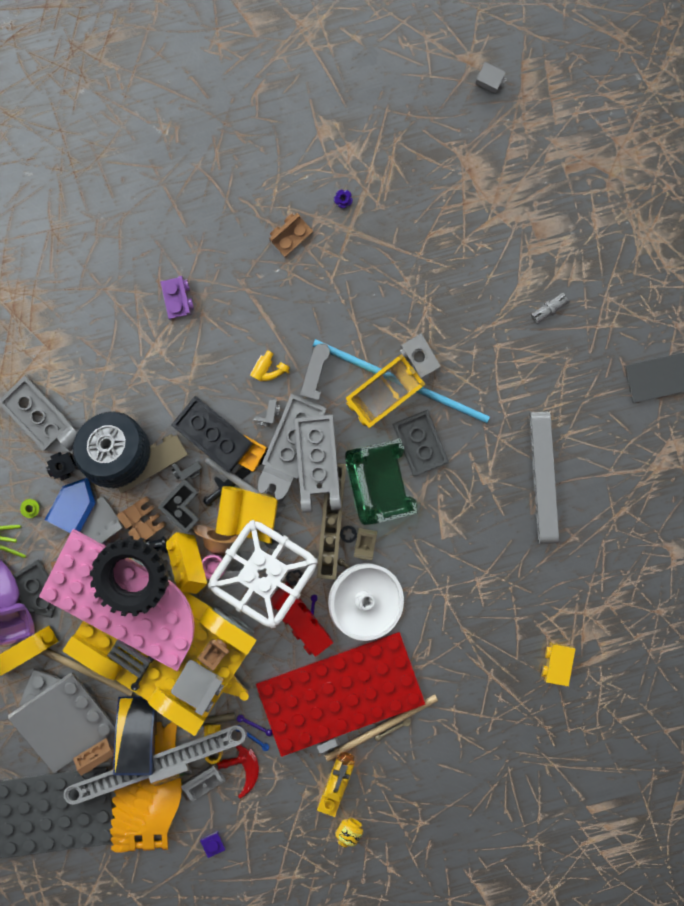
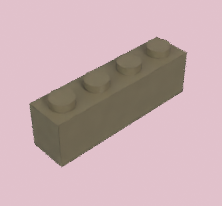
M170 434L162 439L163 443L157 446L155 443L150 445V458L145 470L132 483L119 487L120 493L128 491L168 468L173 463L187 457L189 453L179 436Z

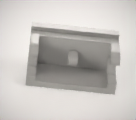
M215 763L183 782L181 787L190 801L194 802L210 790L224 783L226 779Z

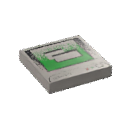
M184 763L149 776V780L152 785L158 786L192 774L191 768Z

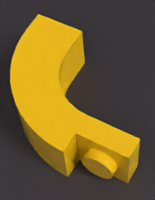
M50 626L43 628L0 654V676L59 642Z

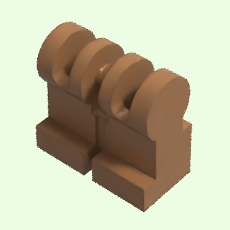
M147 496L116 515L125 529L132 527L128 533L134 537V540H139L141 537L146 541L166 526L164 521L157 526L153 525V521L160 517L159 513L149 516V519L145 522L141 520L143 516H148L155 509L153 505L146 510L142 509V506L149 501Z

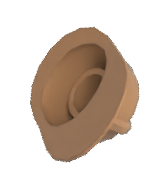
M196 525L193 527L195 534L203 538L205 548L213 554L226 555L225 551L230 549L232 543L238 537L237 535L226 536L217 534L215 532L216 528L206 525Z

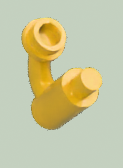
M267 350L264 356H260L250 376L259 381H270L285 372L289 374L290 367L280 362L276 366L279 369L267 373L272 364L271 358L274 353Z

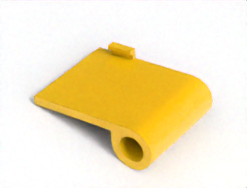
M223 486L215 532L226 536L239 535L251 520L263 523L274 530L278 500L272 495ZM257 530L259 541L272 543L271 537ZM250 531L247 538L253 539L252 531Z

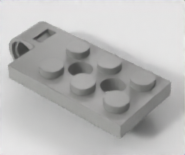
M27 376L21 378L0 399V406L43 451L56 439L67 450L71 451L73 449V442L78 430ZM23 397H27L30 401L27 408L20 406V400ZM36 411H40L43 414V419L40 422H36L33 419V414Z

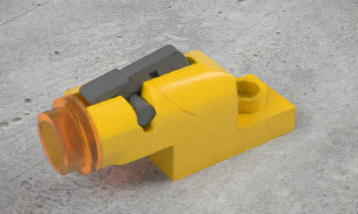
M341 751L340 755H337L317 811L335 817L354 768L355 756Z

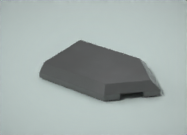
M38 559L13 574L19 589L18 600L26 606L30 613L53 618L55 605L39 597L49 575Z

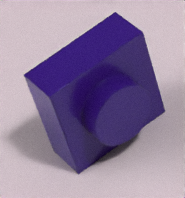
M218 831L200 839L208 858L226 850Z

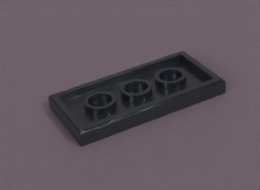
M197 396L192 398L171 424L172 427L228 473L235 468L254 444Z

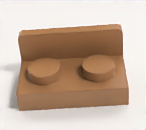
M298 213L295 215L290 214L284 220L285 224L281 228L276 227L270 233V242L284 257L289 255L313 233V230Z
M107 738L73 758L76 769L81 776L92 771L101 763L107 762L114 756V748Z

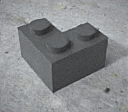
M184 479L158 506L185 534L201 519L187 506L200 492L187 479Z

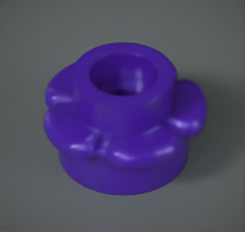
M342 189L338 190L334 197L335 204L339 208L350 206L353 202L351 192Z

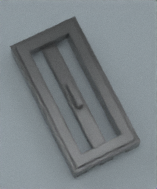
M119 639L107 655L138 678L141 677L151 660ZM118 647H121L122 649L127 651L129 654H131L139 661L144 663V665H141L139 662L134 660V658H132L130 655H127L126 653L118 649Z

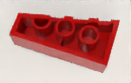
M287 581L283 583L293 589ZM279 587L271 597L272 607L274 610L277 609L278 612L290 595ZM296 598L282 621L286 625H290L293 629L291 632L297 640L301 639L305 644L303 647L306 652L316 657L332 645L334 641L301 598Z

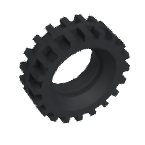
M129 536L127 539H122L121 537L113 543L110 542L98 554L97 558L93 561V569L90 571V576L93 577L90 586L91 588L95 587L96 592L94 596L95 598L101 597L103 600L101 605L103 607L109 605L112 607L110 612L121 611V616H126L128 613H132V616H137L140 612L147 613L150 608H154L169 586L168 578L170 571H167L168 561L163 560L161 557L163 552L161 550L157 552L153 548L155 546L154 543L151 542L148 545L144 543L145 539L141 537L139 540H134L133 536ZM125 558H133L140 561L149 573L147 586L137 592H129L122 589L114 578V568L117 562Z

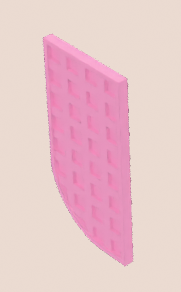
M73 529L39 597L178 671L194 638V617L184 594L174 583L168 580L169 586L157 605L154 608H150L147 613L140 612L137 616H132V613H128L126 616H121V611L110 612L112 607L109 605L103 607L101 605L103 602L101 597L95 598L94 596L96 592L95 587L91 588L90 586L93 577L90 576V571L93 569V561L106 546ZM125 558L117 562L114 568V578L122 589L129 592H137L147 586L149 573L146 567L129 558Z

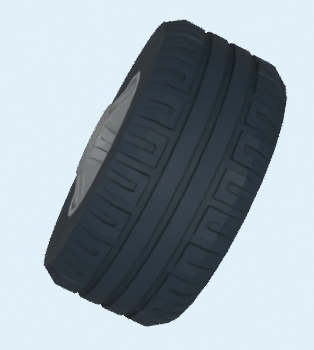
M116 411L100 413L89 419L81 426L73 442L72 452L77 468L92 483L103 488L115 489L132 483L143 473L142 471L145 470L150 458V442L146 433L130 416Z

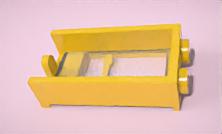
M401 354L345 399L347 400L348 407L359 415L358 419L361 424L370 428L422 388L425 383Z

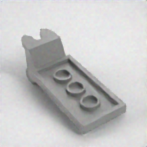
M290 395L262 462V465L265 467L259 478L257 488L261 494H267L268 491L271 494L275 493L274 497L278 500V503L285 499L293 478L298 479L299 476L294 419L324 416L327 408L296 395Z

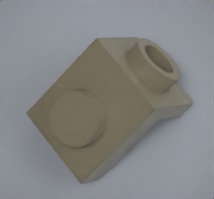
M358 528L354 557L361 560H373L377 531Z

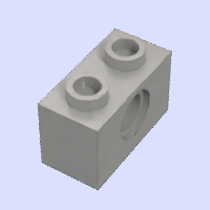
M422 333L401 345L402 350H400V353L406 360L410 361L420 378L441 367ZM416 352L423 353V362L419 363L414 360Z

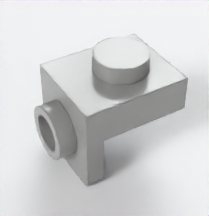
M269 399L266 418L255 417L254 421H258V425L269 427V423L274 424L275 416H279L280 405H277L276 400Z

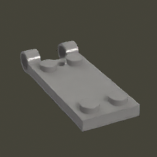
M333 415L295 418L302 513L313 512L311 495L330 493L331 510L341 509ZM322 484V488H317V485Z

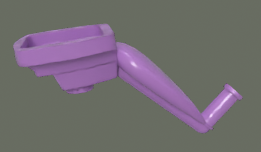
M0 560V645H6L25 640L35 633L29 610L24 604L17 603L19 599L18 585L11 571L2 560Z

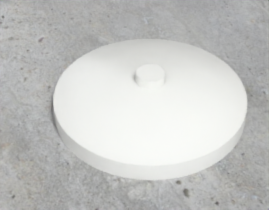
M371 563L357 564L343 571L333 583L328 599L329 613L336 627L345 635L362 641L380 638L391 631L399 621L404 606L403 590L398 579L384 567Z

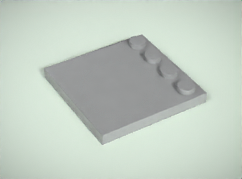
M73 672L8 715L11 723L53 773L73 761L74 757L115 732V724Z

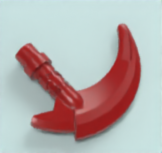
M238 745L235 746L239 751L238 756L227 760L223 759L217 762L219 770L238 764L243 765L246 781L243 790L238 795V798H242L254 787L259 774V765L252 749L248 750Z

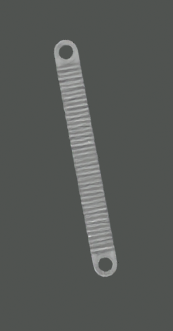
M232 726L153 755V774L184 763L189 764L241 745L247 738V732L242 726ZM234 730H239L242 733V738L239 741H235L232 738ZM112 770L67 787L64 791V799L68 804H79L148 779L150 775H113ZM72 789H76L79 792L77 800L70 798L69 794Z

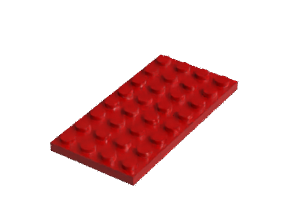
M400 632L256 683L281 757L426 705Z

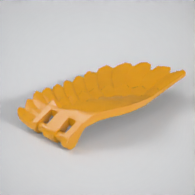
M157 722L155 754L176 747L177 725L173 722L169 723L166 727H163L161 722ZM148 778L114 791L116 796L112 798V802L116 807L112 808V814L115 818L111 820L113 827L110 829V834L113 836L110 839L114 844L111 846L113 852L123 853L136 851V849L152 851L155 848L168 850V831L181 800V778L158 786L152 785ZM161 834L162 840L155 841L154 835ZM142 835V841H136L135 836Z

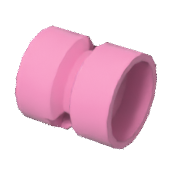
M210 554L202 560L206 579L210 580L212 574L222 561L223 557L221 555Z

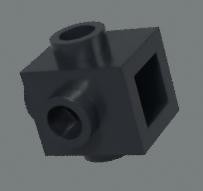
M58 452L50 456L51 460L47 461L48 466L46 469L49 476L54 477V479L60 478L61 481L72 477L70 473L79 470L71 452L65 454Z

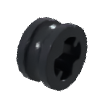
M344 526L340 531V537L344 542L351 543L357 538V531L353 526ZM351 529L352 534H354L353 538L345 539L344 530Z
M299 569L287 573L286 580L290 585L296 586L298 583L296 580L291 581L289 579L291 578L289 576L291 572L294 574L298 572L300 574L298 578L302 577L303 573Z

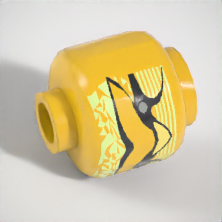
M354 818L342 820L335 832L338 844L345 848L356 846L364 833L362 824Z

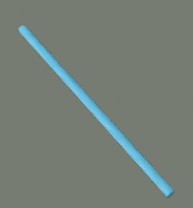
M315 339L312 346L315 347L317 344L323 342ZM328 345L330 354L374 374L382 369ZM387 371L383 374L385 379L403 386L393 373ZM422 387L416 391L482 422L488 423L490 416Z

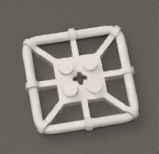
M251 520L242 529L230 549L225 551L226 555L209 580L208 589H211L215 595L234 606L238 612L245 613L262 625L271 627V629L276 628V625L283 620L296 598L299 599L301 596L300 592L314 573L318 561L311 553L290 541L286 535L282 536L263 523ZM257 530L279 542L272 555L261 550ZM250 531H252L255 551L247 561L237 555L236 552ZM287 547L306 559V561L285 565L277 560L283 549ZM232 558L244 565L238 577L218 581ZM308 567L294 589L282 583L289 571ZM265 569L268 576L260 579L259 571ZM241 583L249 588L243 599L239 601L220 589V587ZM279 587L290 595L274 617L271 597ZM254 593L265 599L269 619L247 606Z

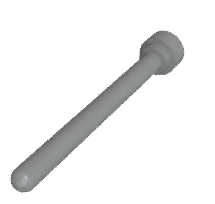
M210 457L206 459V464L240 488L260 493L234 473L225 471ZM280 501L277 506L276 518L279 517L286 507Z

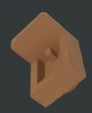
M214 639L210 640L197 660L211 671H214L222 658L229 653V650L226 649L227 645L219 639L217 641Z

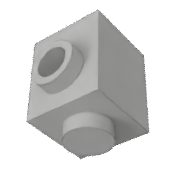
M485 62L475 84L496 93L498 88L502 90L507 80L503 78L506 72Z

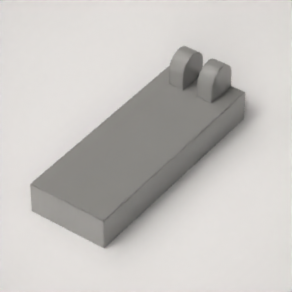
M338 737L332 738L328 742L324 741L323 744L317 746L319 753L321 754L340 745Z

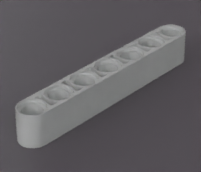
M549 411L531 412L530 432L539 544L559 543L551 415Z

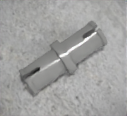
M561 293L552 301L545 302L543 307L531 314L533 320L536 319L535 322L539 324L548 316L556 314L558 309L569 303L568 298H565L566 295Z

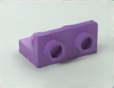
M178 276V278L160 281L168 319L192 315L191 310L194 307L192 298L188 299L187 291H190L188 280H184L183 276Z

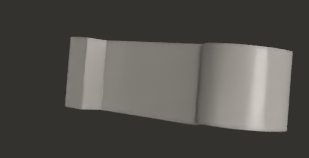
M320 343L315 346L300 395L319 400L321 391L316 388L324 361L330 355L328 345Z

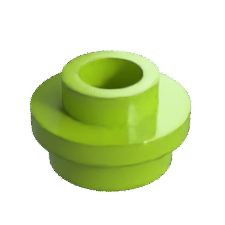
M27 499L22 502L20 511L24 517L33 518L38 515L40 506L37 501ZM28 505L33 507L32 512L27 511Z

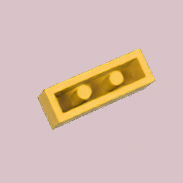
M176 532L166 542L176 586L181 592L197 594L207 585V580L195 535Z

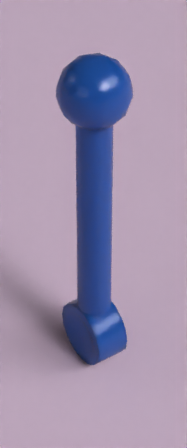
M247 732V737L259 744L263 751L269 750L268 743H262Z

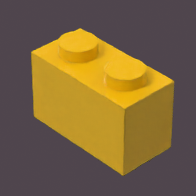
M550 642V647H546L545 658H547L546 666L543 665L541 673L546 683L569 686L575 654L573 646Z

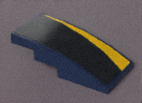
M118 697L113 775L153 774L155 735H157V711L142 697Z

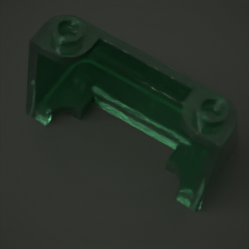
M401 438L347 450L345 453V461L359 520L363 525L378 524L418 513L416 500L410 495L406 496L398 462V458H401L404 453V445L401 442Z

